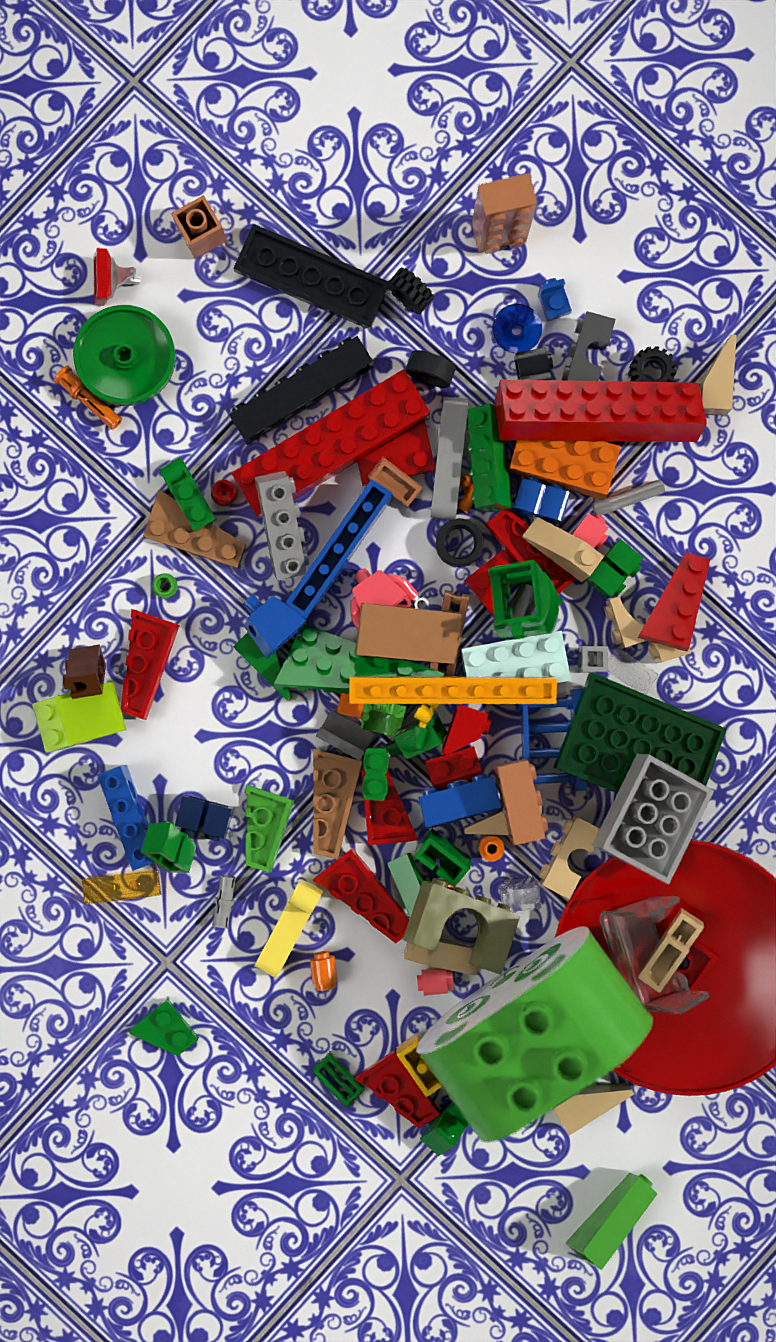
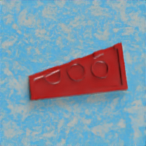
M508 509L502 510L485 524L515 562L535 560L540 569L552 581L557 595L576 580L574 576L522 538L529 525Z
M685 553L638 638L686 652L689 650L710 559Z
M131 609L132 625L128 636L130 644L129 653L126 655L125 665H127V671L123 682L121 711L147 720L180 625Z
M353 848L313 879L319 886L322 885L330 891V894L336 899H340L351 907L350 909L357 915L360 914L368 920L374 928L395 944L404 937L410 919L409 916Z

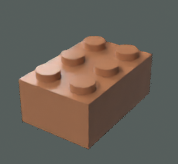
M521 759L494 765L510 841L514 845L546 839L544 832L548 831L546 817L540 814L539 806H542L543 803L540 791L534 788L533 780H537L534 764L531 765L528 760Z

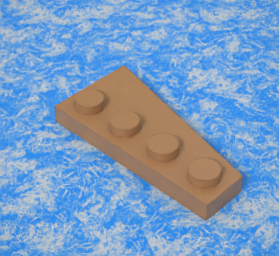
M158 490L143 534L144 538L239 569L246 544L213 523L194 532L177 501L163 491Z
M313 749V853L338 859L362 760Z

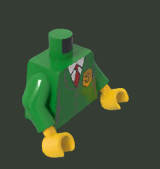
M427 704L430 708L422 705L414 715L418 720L399 729L394 736L395 740L386 744V749L392 758L402 753L405 759H409L441 745L447 730L436 712L439 704Z

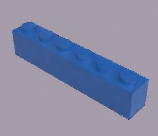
M373 479L370 480L285 604L308 621L392 500V492Z

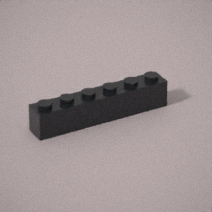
M359 337L344 339L335 350L331 352L327 350L317 357L318 360L310 365L308 363L303 364L296 370V374L289 378L287 376L280 378L275 382V386L268 391L264 389L256 393L252 401L247 404L243 402L236 405L229 416L246 444L249 445L374 368L373 360Z

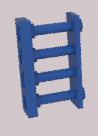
M571 689L570 695L557 697L556 704H516V711H520L522 759L528 760L530 764V759L557 758L561 748L529 749V733L567 732L571 720H567V722L528 723V708L566 707L567 710H570L572 719L583 689ZM568 773L536 774L537 780H533L534 784L569 783V785H573V790L587 791L585 780Z

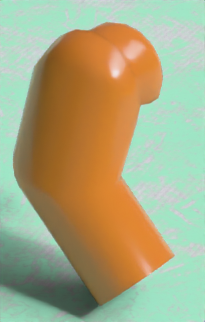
M465 474L460 478V485L463 487L465 496L457 507L468 513L474 504L472 500L474 488L471 476Z

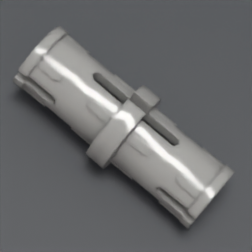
M220 875L217 897L214 898V903L216 904L212 923L214 927H229L231 906H234L235 901L233 899V891L236 877Z

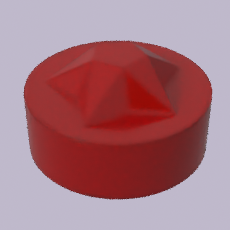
M228 480L217 481L211 489L212 500L220 506L232 504L237 496L235 485Z

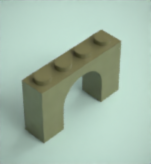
M433 878L432 882L422 881L403 940L436 951L447 919L455 911L467 908L474 915L478 925L477 939L469 964L502 975L520 915L512 913L513 908L501 903H498L497 907L491 905V899L480 895H477L476 899L469 897L470 891L459 887H455L454 890L448 889V883L435 878Z

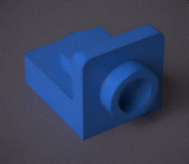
M556 278L548 279L542 283L538 291V297L547 322L569 315L572 312L564 290V278L559 280Z

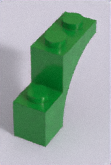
M452 1102L439 1116L430 1121L420 1140L436 1155L440 1156L455 1147L465 1128L470 1125Z

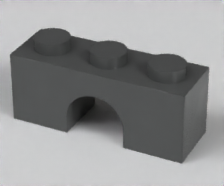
M586 311L583 319H578L574 333L579 335L577 342L571 343L568 357H572L570 366L565 365L561 380L599 381L602 367L589 362L586 357V351L590 348L606 349L610 342L616 319Z

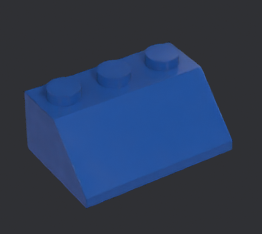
M483 774L472 777V782L463 785L462 781L447 784L448 789L438 792L437 788H431L422 791L423 796L418 797L426 829L499 810L502 806L494 778H487V775Z

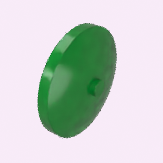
M116 305L98 311L83 324L75 339L73 359L79 378L94 396L109 404L133 406L151 400L166 387L174 372L176 352L170 332L157 316L141 307Z

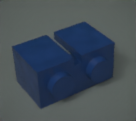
M184 795L181 799L175 825L181 827L180 831L183 833L195 835V832L199 831L205 834L204 838L219 841L220 838L224 839L227 837L235 807Z

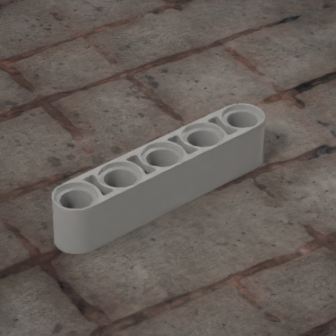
M443 397L431 518L456 519L468 399Z

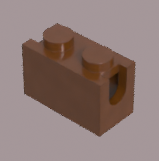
M100 644L70 649L68 660H65L66 674L62 677L65 690H71L70 695L72 699L103 694L106 662Z

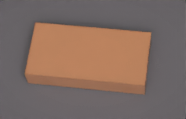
M385 457L380 459L368 475L370 480L373 479L392 492L393 497L407 508L423 489L420 484Z

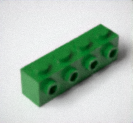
M486 404L468 409L466 423L470 433L468 449L472 460L470 475L474 488L472 492L475 508L488 513L510 509L506 440H500L496 406Z

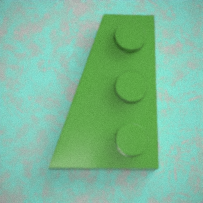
M246 785V865L271 873L295 800Z

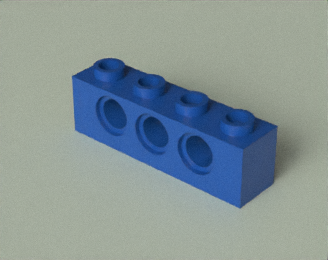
M127 765L98 774L99 783L132 871L155 863L141 852L149 823Z

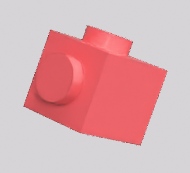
M588 513L572 535L585 541L593 548L595 546L600 548L608 538L605 532L609 527L605 525L606 521L597 514L591 515Z

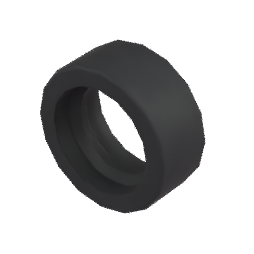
M421 350L411 352L406 366V373L409 376L439 388L450 387L456 370V366L449 360Z
M457 518L449 520L441 527L437 533L435 546L438 556L444 563L452 567L461 568L469 566L477 560L482 552L484 540L481 530L475 523L468 519ZM458 528L470 532L474 539L473 550L469 555L462 558L450 555L444 544L447 534Z

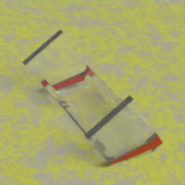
M651 896L609 908L600 914V923L615 968L645 1009L649 1011L682 1014L709 998L708 992L689 990L686 977L679 971L674 972L660 993L638 978L643 966L660 940L655 923L664 919L665 909L680 902L678 897Z

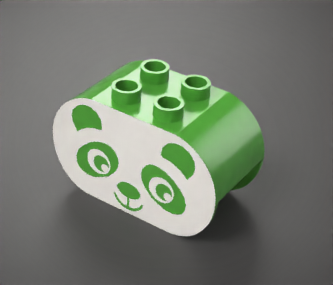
M577 927L552 939L503 972L502 975L497 976L456 1004L425 1033L416 1050L479 1139L483 1142H493L518 1132L613 1070L641 1044L651 1029L653 1018L599 946L587 927Z

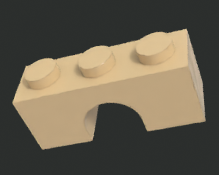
M574 815L572 819L568 818L562 828L564 835L561 841H556L551 849L550 854L553 856L549 864L545 863L539 873L540 883L570 899L581 876L569 869L568 857L576 849H584L593 854L596 848L592 844L600 828Z

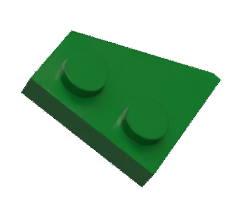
M166 999L128 1031L131 1035L176 1056L182 1054L199 1039L169 999Z

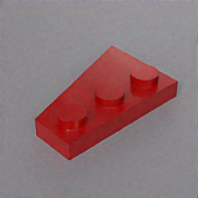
M425 421L357 460L362 487L368 485L370 482L368 475L382 457H385L409 477L435 471Z

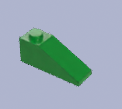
M247 632L233 648L274 687V682L282 668L278 653L276 651L267 659ZM283 687V690L276 689L286 700L289 701L292 698L289 687Z

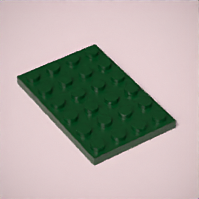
M589 672L553 768L618 793L636 755L649 754L706 786L727 729L596 673Z

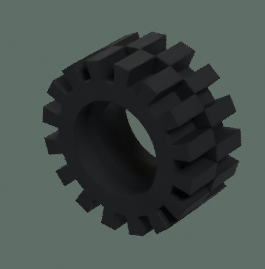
M399 268L387 283L389 291L392 292L391 294L397 297V300L402 302L403 306L408 307L412 312L414 311L415 314L420 315L434 299V295L427 288V285L406 268Z
M651 346L646 347L644 351L642 349L629 366L628 377H631L630 382H673L677 369H675L676 361L672 362L671 360L673 355H667V350L664 348L660 351L659 346H655L653 349H651ZM649 362L658 364L662 372L660 378L656 380L648 379L643 373L644 365Z

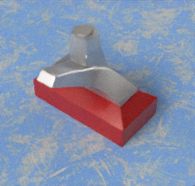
M96 249L93 256L94 305L104 306L122 284L139 285L141 278L140 274L136 273L135 267H120L116 264L114 258H111L107 249Z

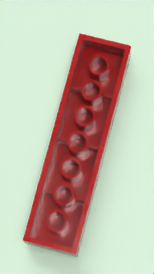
M403 369L231 472V475L258 519L262 520L254 477L285 471L289 478L294 480L296 493H292V497L295 500L355 464L357 460L428 420L430 410Z
M500 379L495 396L500 440L698 442L707 425L698 383Z

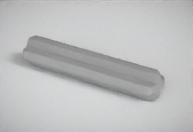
M656 480L594 502L592 504L593 511L601 516L663 494L665 487L661 480Z

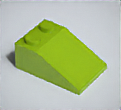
M113 682L104 683L103 694L72 699L70 693L32 704L46 753L63 750L127 730Z

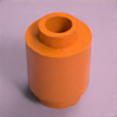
M483 835L478 841V852L485 860L493 862L503 856L505 847L498 836ZM490 844L496 845V850L493 853L487 851V847Z
M329 951L314 953V957L310 959L312 983L316 986V990L326 991L336 988L338 978L335 956L329 955Z

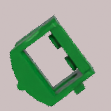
M535 560L516 562L488 569L491 579L495 618L493 625L500 639L514 637V640L523 639L525 636H538L553 632L558 619L559 606L563 603V600L557 595L552 581L540 569ZM532 581L536 615L513 618L511 607H507V599L511 597L509 585Z

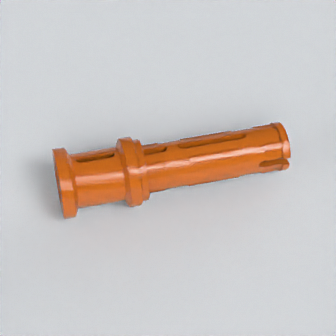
M70 366L63 367L56 374L53 380L56 385L60 384L70 393L69 396L72 399H79L111 430L116 429L120 425L123 418L118 416L102 400L94 396L84 386L81 379L72 372Z

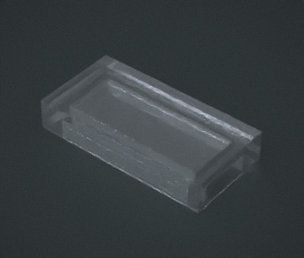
M616 647L608 658V672L643 694H647L659 676L658 673L619 647Z

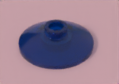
M508 305L502 308L494 318L492 325L493 337L498 346L509 353L516 354L517 352L531 350L537 345L542 335L541 319L536 311L527 305ZM518 328L520 329L521 333L519 335H514L512 333V329Z

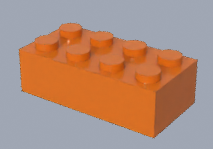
M516 440L508 473L525 479L527 477H535L540 479L543 484H559L564 486L565 490L603 500L608 495L621 446L603 441Z

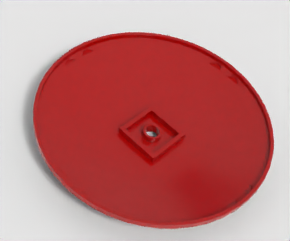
M695 839L690 840L669 884L614 857H610L596 867L581 882L566 904L559 920L555 938L571 929L587 927L642 1005L677 993L684 994L646 1008L653 1018L650 1031L641 1044L611 1071L638 1086L656 1092L682 1096H702L739 1088L756 1080L776 1066V878L759 863L742 853L712 842ZM640 899H644V900H641V901L632 903V904H630V905H627V906L618 908V909H616L615 911H605V910H607V909H610V908H613V907H616V906H619V905H622V904H626V903H630V902L637 901V900H640ZM682 908L702 921L704 928L686 955L690 960L689 965L684 968L678 967L659 993L640 980L638 975L659 940Z

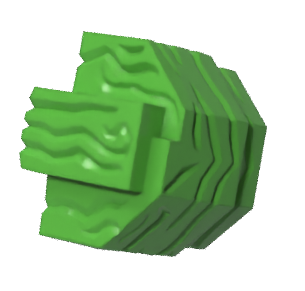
M364 704L360 729L394 737L402 727L406 706L400 704Z

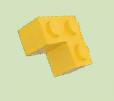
M416 1033L396 1047L397 1056L424 1095L428 1097L442 1086L417 1053L416 1049L421 1037Z

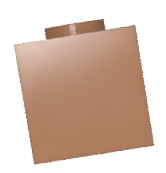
M204 195L171 213L177 229L195 259L227 242L223 227Z

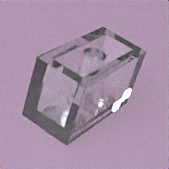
M533 876L503 879L504 886L499 887L500 898L503 905L508 906L510 912L541 908L539 882Z

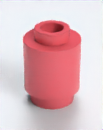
M441 968L421 970L422 975H417L418 991H423L424 996L448 994V991L454 990L453 973L451 970Z

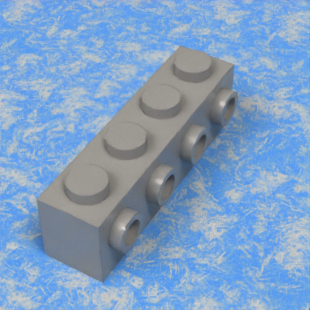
M285 471L254 477L274 576L278 581L305 575V566L309 565V559L306 550L302 551L301 542L305 541L302 527H298L297 524L300 510L298 503L293 502L292 493H296L293 478H289Z

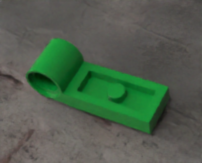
M181 457L159 468L162 477L194 532L217 520Z

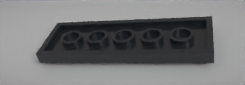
M256 224L252 225L233 268L234 272L368 330H371L388 292L387 283L389 281Z

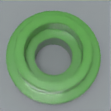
M162 573L155 577L152 588L158 597L170 598L176 593L178 583L172 575ZM163 582H169L170 584L169 589L163 591L161 588Z

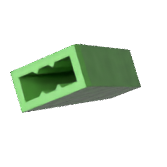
M629 1173L567 1240L566 1244L583 1261L602 1271L658 1193L651 1188L653 1183L642 1174L638 1176Z

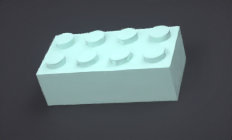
M562 631L460 650L465 677H556L557 683L571 681Z

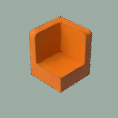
M341 693L336 713L361 719L364 704H349V694Z

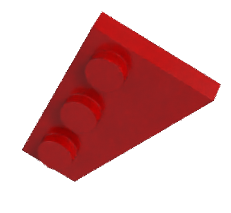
M361 769L363 782L366 772L364 769ZM387 769L385 775L387 777L388 790L383 801L364 799L368 845L419 841Z
M396 1049L355 1076V1080L358 1083L366 1085L373 1091L374 1095L380 1099L383 1098L394 1107L395 1111L418 1128H421L440 1115V1109L430 1096L426 1097L398 1058Z

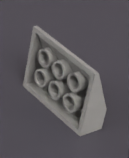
M637 754L592 846L669 884L714 790L649 754Z

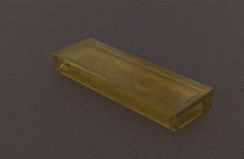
M159 869L82 879L84 905L161 895Z

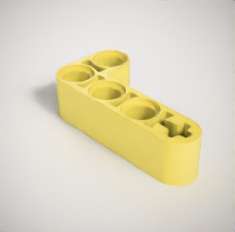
M300 879L254 967L275 978L278 977L307 920L318 903L323 890Z

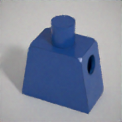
M251 595L242 604L251 614L247 618L244 627L267 659L300 631L306 622L301 615L274 596L262 604L254 595Z

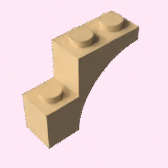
M620 597L607 600V606L604 607V611L608 621L612 620L615 629L612 630V636L615 644H619L622 649L647 641L638 638L644 625L628 613ZM650 642L651 645H648L650 656L653 660L656 659L657 663L691 653L690 648L686 652L654 642Z

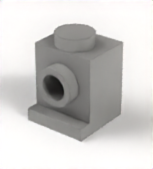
M608 646L579 647L578 673L608 672Z

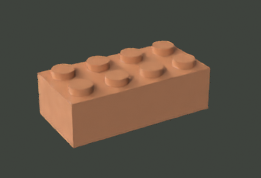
M530 173L478 185L472 219V229L478 253L485 252L486 254H491L507 246L509 248H517L527 241L537 207Z

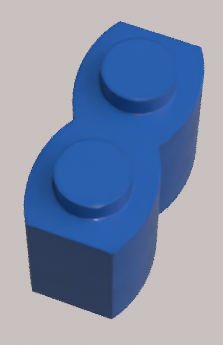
M527 477V479H522L519 483L512 511L530 517H539L546 522L560 524L563 521L570 492L565 491V487L562 485L551 484V486L541 484V480L538 478Z

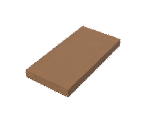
M361 603L355 654L456 664L462 614Z

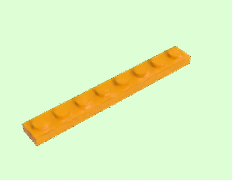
M349 676V704H556L557 698L556 677Z

